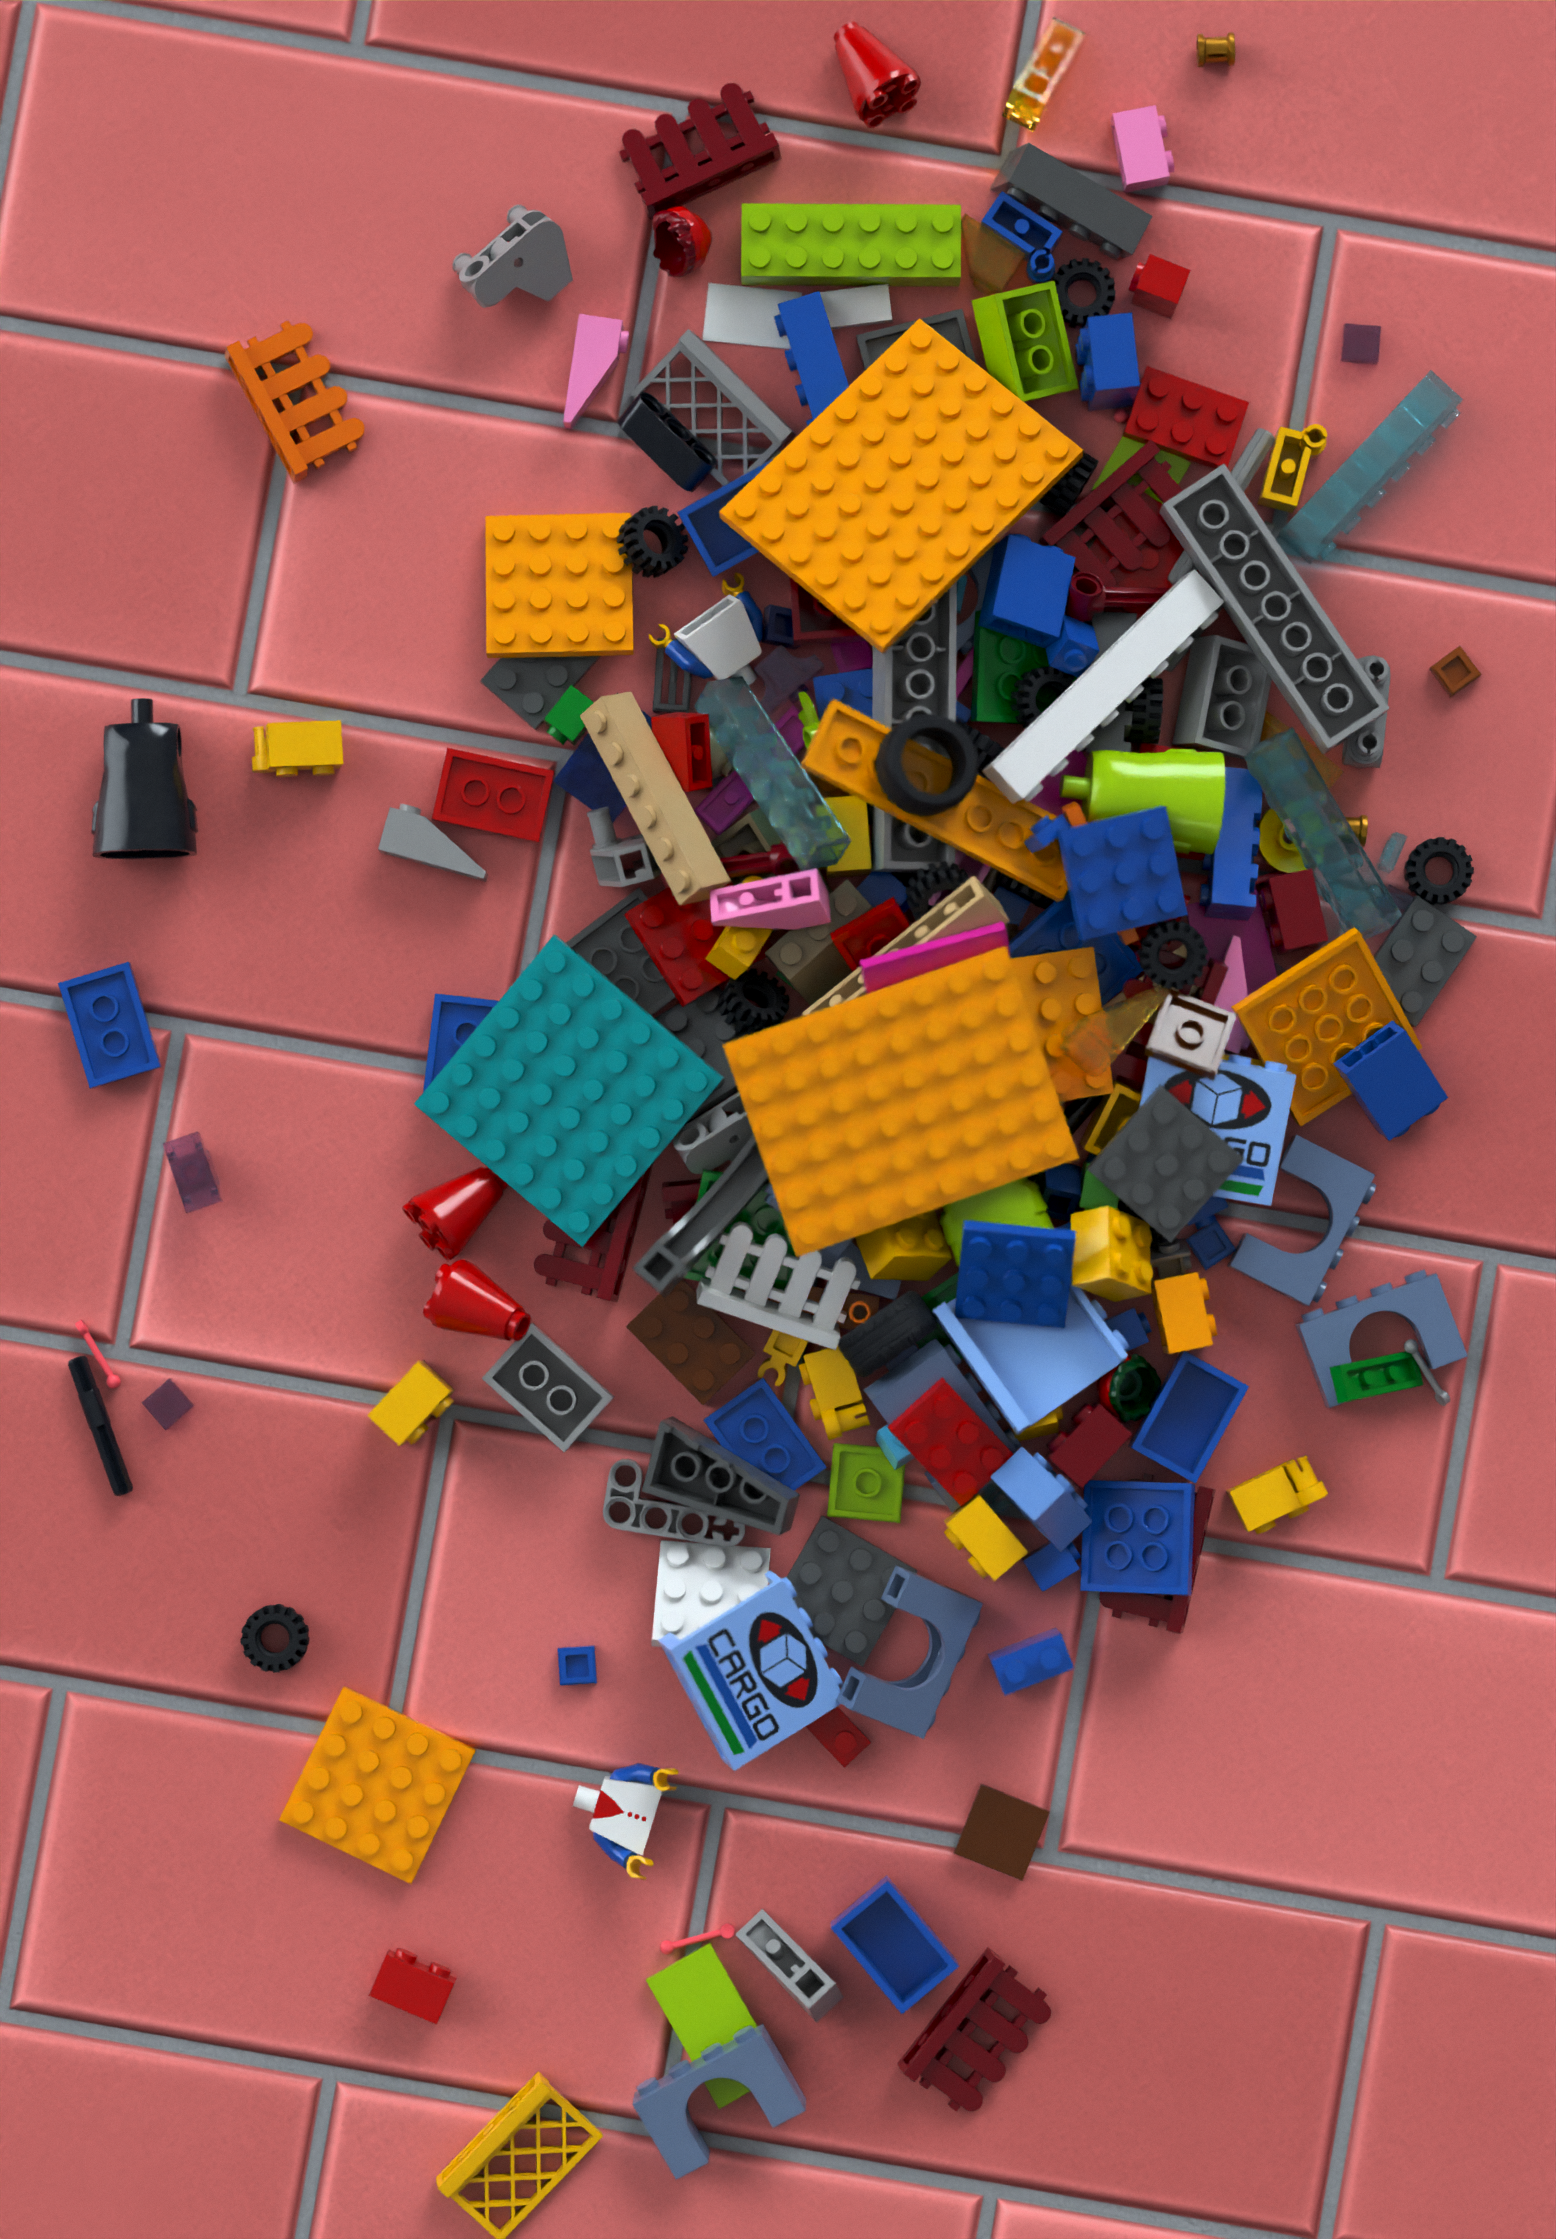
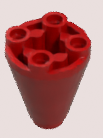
M850 22L839 28L833 37L836 42L835 49L858 118L868 128H874L897 112L904 114L914 108L917 104L914 96L921 85L917 72L857 22Z
M479 1167L414 1196L402 1207V1210L414 1224L418 1223L423 1230L419 1233L423 1243L431 1251L437 1248L442 1257L449 1262L462 1251L504 1195L503 1191L508 1187V1184L488 1167Z
M464 1259L454 1262L451 1266L446 1263L440 1266L435 1275L436 1287L431 1299L427 1301L423 1310L424 1317L429 1319L434 1326L444 1330L506 1341L512 1339L520 1341L526 1335L531 1324V1316L478 1266Z

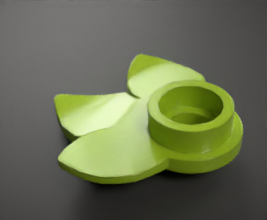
M802 691L798 694L803 710L798 714V717L805 726L803 727L802 734L806 749L808 750L820 721L816 715L811 698L806 692Z

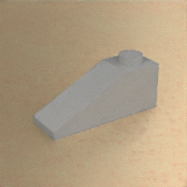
M400 804L399 809L389 808L378 847L381 853L477 880L487 881L488 874L426 817L420 816L421 809L406 804Z
M763 1909L736 1933L738 1939L816 2022L843 1998L836 1983Z

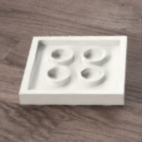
M661 1540L652 1646L661 1647L658 1640L670 1632L679 1640L683 1639L767 1587L768 1580L764 1574L769 1571L771 1548L724 1547L706 1543Z

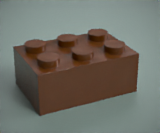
M684 1279L677 1284L666 1298L660 1294L656 1296L626 1326L702 1405H705L756 1354L712 1308L697 1304L695 1290Z

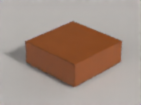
M1461 646L1429 668L1450 698L1481 676V673Z

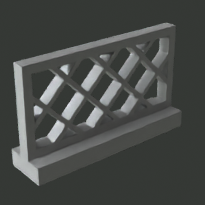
M688 329L678 339L679 342L630 394L636 398L640 392H644L652 383H666V404L663 405L671 413L673 408H692V430L689 431L696 438L697 434H717L718 455H714V457L718 460V469L715 467L710 474L724 486L730 483V481L723 475V459H743L744 475L766 463L796 433L693 331ZM681 352L691 361V378H671V363ZM697 368L706 377H697ZM666 369V378H657ZM691 382L692 404H671V383ZM697 382H712L717 387V403H697ZM722 393L732 403H722ZM737 407L743 413V429H723L722 408ZM697 408H717V429H697ZM748 419H749L757 428L748 429ZM743 433V455H723V434ZM748 433H763L773 443L763 454L748 455ZM748 459H757L749 468Z

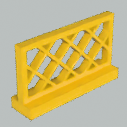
M538 2071L436 2177L437 2188L447 2198L451 2197L493 2237L505 2239L603 2137V2133L550 2085L549 2080ZM552 2098L561 2107V2120L540 2121V2108ZM566 2112H567L574 2120H566ZM535 2115V2121L528 2122ZM582 2126L591 2134L581 2145H566V2127ZM561 2127L562 2146L540 2147V2128ZM535 2128L536 2147L514 2148V2135L520 2129ZM508 2142H510V2148H503ZM567 2152H574V2153L567 2159L566 2153H567ZM562 2153V2165L556 2171L541 2172L540 2154ZM536 2154V2172L515 2173L514 2155ZM510 2155L509 2174H488V2162L494 2156ZM484 2168V2175H477ZM541 2179H548V2180L541 2186ZM515 2180H536V2192L530 2198L515 2199ZM510 2181V2199L489 2200V2182ZM484 2182V2200L468 2201L460 2191L468 2183ZM510 2206L511 2218L499 2229L489 2220V2207ZM515 2206H522V2207L515 2213ZM484 2207V2214H482L477 2208Z

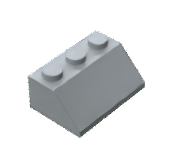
M1217 635L1193 637L1194 641L1191 644L1172 744L1198 751L1222 752L1224 756L1256 760L1272 681L1271 677L1248 644Z

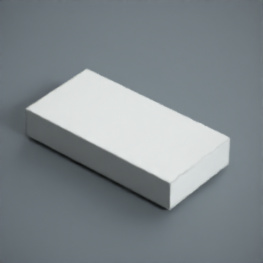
M888 284L820 292L831 330L892 322Z

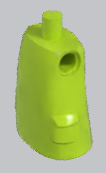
M1174 748L1161 753H1132L1113 750L1091 751L1087 758L1084 777L1062 775L1059 796L1082 799V813L1087 823L1160 805L1166 806L1175 852L1188 854L1191 851L1211 855L1216 848L1222 826L1225 796L1224 755L1222 752H1196L1195 749Z
M1027 1176L944 1205V1211L940 1218V1225L943 1227L947 1245L951 1246L956 1266L960 1264L964 1220L1054 1229L1046 1212L1047 1206L1038 1185L1029 1180Z

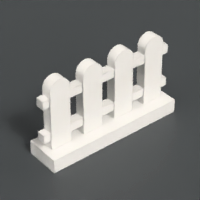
M745 1222L735 1223L731 1227L729 1234L723 1232L719 1237V1243L723 1244L724 1247L716 1267L708 1265L705 1277L711 1279L708 1280L702 1277L696 1289L697 1304L836 1350L841 1338L839 1324L836 1322L844 1323L847 1313L842 1311L849 1290L850 1288L858 1290L860 1285V1279L855 1277L856 1265L854 1261L846 1257L840 1258L835 1262L833 1269L821 1266L822 1256L820 1250L799 1257L786 1254L787 1242L780 1234L768 1236L762 1246L751 1242L753 1237L752 1229ZM746 1253L759 1257L750 1279L738 1275ZM781 1264L793 1268L785 1291L773 1287ZM816 1276L828 1280L819 1303L807 1299ZM733 1286L744 1289L745 1292L734 1289ZM770 1298L779 1301L780 1303H776L767 1299ZM802 1309L814 1313V1315L802 1312Z

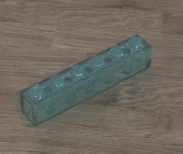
M1430 370L1282 528L1279 537L1307 563L1311 564L1317 557L1323 561L1337 546L1333 539L1341 531L1348 535L1362 520L1357 515L1367 504L1372 509L1387 493L1382 487L1391 478L1397 482L1409 470L1411 465L1407 460L1416 451L1422 456L1436 441L1432 436L1435 430L1440 425L1447 429L1461 414L1456 408L1463 399Z
M740 676L707 682L694 707L698 713L709 714V728L713 730L717 743L721 746L723 752L800 869L806 871L837 865L852 840L806 771L800 767V762L744 678Z
M1293 727L1258 743L1244 756L1248 770L1257 779L1266 795L1268 805L1275 810L1284 825L1287 837L1293 841L1301 854L1305 868H1312L1322 897L1335 912L1342 931L1345 933L1355 927L1360 931L1364 940L1389 930L1402 914Z

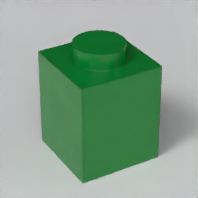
M570 685L545 717L544 721L549 726L546 732L562 745L569 741L575 746L587 731L580 715L594 702Z

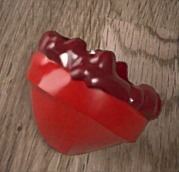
M684 206L657 211L653 215L652 220L655 232L653 256L661 260L659 264L660 269L667 271L671 277L681 278L700 268L705 263L712 243V233L706 222Z

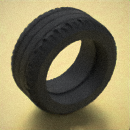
M936 714L917 715L897 725L882 740L876 756V775L883 793L888 796L887 798L893 804H896V807L907 813L919 816L937 815L956 806L972 790L978 774V754L976 747L973 746L974 742L971 740L970 735L968 736L966 730L962 726H958L957 722ZM924 736L938 742L947 752L952 764V777L949 787L944 793L928 794L922 792L912 785L906 777L902 767V751L910 737Z
M908 1291L840 1338L838 1347L852 1369H854V1372L858 1376L866 1378L934 1331L937 1327V1320L924 1300L921 1299V1296L915 1291Z

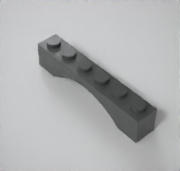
M752 1134L737 1157L707 1193L679 1222L658 1239L633 1267L637 1275L662 1297L666 1298L770 1181L754 1134Z

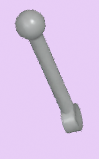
M1413 1339L1407 1340L1404 1343L1405 1351L1412 1354L1436 1393V1401L1440 1405L1445 1406L1450 1402V1396L1441 1389L1418 1351V1343Z

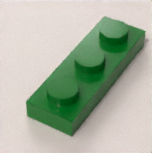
M1406 1351L1330 1367L1338 1404L1424 1385L1419 1365L1412 1354Z

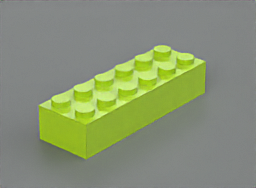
M742 203V285L874 286L888 284V286L959 287L961 205Z

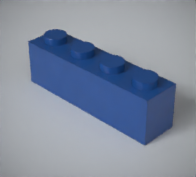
M820 291L779 303L780 314L774 316L779 336L787 335L791 349L784 351L790 371L798 370L802 384L795 386L801 407L809 405L812 419L806 420L807 426L849 387Z

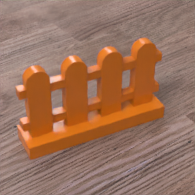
M289 320L280 324L282 331L260 342H258L256 336L248 339L249 347L243 349L240 341L227 346L225 358L294 484L307 477L308 465L313 464L315 469H318L325 464L323 458L345 447L349 453L357 450L355 442L363 437L365 427L363 422L357 418L343 421L338 410L346 405V391L339 386H333L326 390L321 381L329 373L330 361L321 354L309 358L303 348L312 341V328L306 323H297L292 326ZM294 352L300 363L276 374L270 363ZM260 368L267 378L263 381L260 380L256 373V370ZM312 384L316 395L293 406L288 395ZM277 400H279L284 410L278 413L273 404ZM329 416L334 426L310 437L305 427ZM294 432H296L301 441V443L297 445L294 443L290 435Z

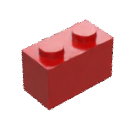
M1149 254L1146 264L1138 263L1128 289V291L1134 292L1131 304L1172 319L1191 270Z
M673 712L652 716V732L683 791L690 792L713 787L709 714Z
M397 1948L396 1952L388 1950L369 1996L437 2025L457 1978L451 1976V1970L443 1965L431 1962L430 1966L416 1961L418 1956L402 1948Z

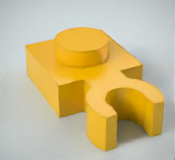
M773 1329L763 1349L764 1352L772 1355V1357L762 1362L758 1370V1377L762 1378L768 1368H774L779 1375L775 1385L779 1387L787 1375L785 1364L788 1363L796 1367L808 1341Z

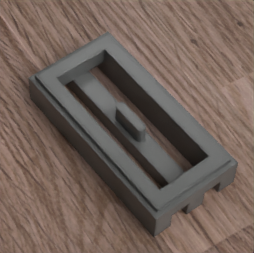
M658 638V641H662L665 638ZM657 648L653 712L689 713L692 674L684 671L682 705L675 704L678 665L672 659L668 704L661 703L665 648Z

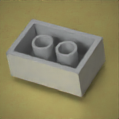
M534 1323L530 1324L526 1335L520 1341H515L482 1377L490 1387L563 1452L568 1450L615 1397Z

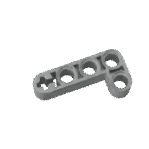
M621 1459L611 1467L603 1507V1517L610 1527L724 1547H733L743 1539L745 1524L734 1521V1527L739 1528L740 1531L739 1534H732L731 1539H725L724 1532L718 1530L712 1531L713 1537H706L705 1535L709 1527L708 1515L716 1516L714 1521L716 1525H725L727 1519L683 1504L641 1498L640 1491L643 1471L636 1461ZM622 1465L631 1466L636 1472V1480L629 1486L621 1485L616 1479V1471ZM624 1502L629 1506L630 1517L626 1521L617 1522L612 1519L610 1507L613 1503ZM658 1507L666 1513L667 1521L664 1526L654 1528L647 1523L646 1513L649 1509ZM690 1513L699 1515L703 1521V1528L696 1534L686 1532L682 1526L683 1518Z

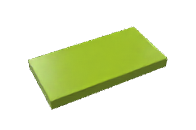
M711 1942L646 1978L649 1987L691 2061L702 2057L701 2052L715 2043H720L722 2046L734 2039L733 2035L742 2028L752 2025L753 2028L758 2026ZM715 2078L704 2082L719 2109L750 2092L744 2084L729 2078Z

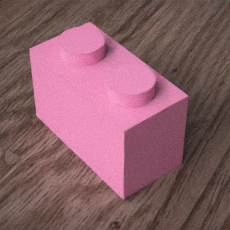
M1156 105L1113 113L1110 124L1124 193L1167 185L1170 178L1169 173L1174 172V162L1171 151H1165L1162 138L1167 137L1164 115L1158 116Z

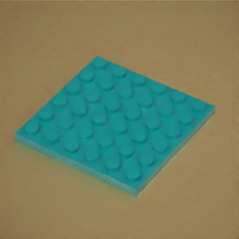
M553 935L414 1105L583 1247L721 1083L724 1077L557 935Z

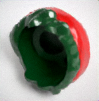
M1133 1354L1132 1356L1128 1355L1124 1362L1098 1379L1097 1391L1103 1407L1111 1415L1121 1418V1421L1125 1423L1128 1420L1136 1422L1141 1417L1148 1415L1150 1404L1160 1389L1161 1379L1157 1375L1156 1369L1144 1357Z

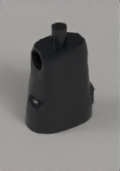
M145 698L132 699L131 723L112 724L104 728V773L99 800L92 809L91 832L94 835L92 855L102 859H159L194 856L197 854L195 835L198 832L197 809L193 801L188 797L185 784L180 726L173 723H153V700Z

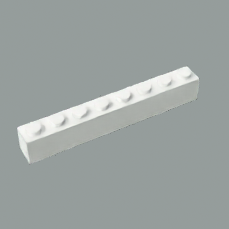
M1195 569L1182 576L982 772L1012 804L1023 798L1027 802L1030 801L1043 789L1040 781L1048 774L1052 777L1057 775L1069 763L1065 757L1073 749L1080 752L1094 739L1091 732L1099 724L1104 728L1119 714L1115 708L1124 699L1127 703H1130L1144 690L1141 683L1149 675L1154 679L1167 668L1169 663L1166 661V658L1173 651L1180 654L1194 641L1191 634L1198 627L1204 630L1218 618L1219 614L1215 610L1224 603L1222 598Z

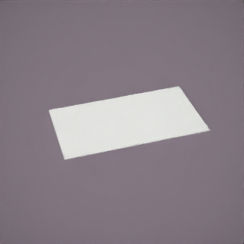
M708 283L703 340L791 349L787 335L779 336L774 316L780 314L779 303L801 297L802 292Z

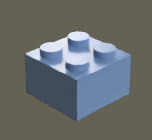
M1021 1447L990 1477L1016 1509L1060 1552L1093 1522L1084 1512V1509L1088 1506L1087 1503L1074 1491V1487L1061 1474L1057 1475L1052 1470V1466L1038 1452L1032 1457Z

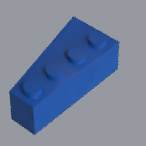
M1225 767V796L1220 836L1214 852L1211 855L1205 854L1202 860V870H1208L1207 884H1201L1199 893V906H1205L1204 917L1248 921L1256 908L1257 895H1252L1251 893H1254L1255 884L1258 879V865L1253 862L1254 857H1257L1260 845V828L1256 827L1257 821H1260L1263 770Z

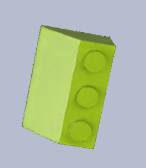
M1055 281L971 300L988 374L1023 402L1079 389Z

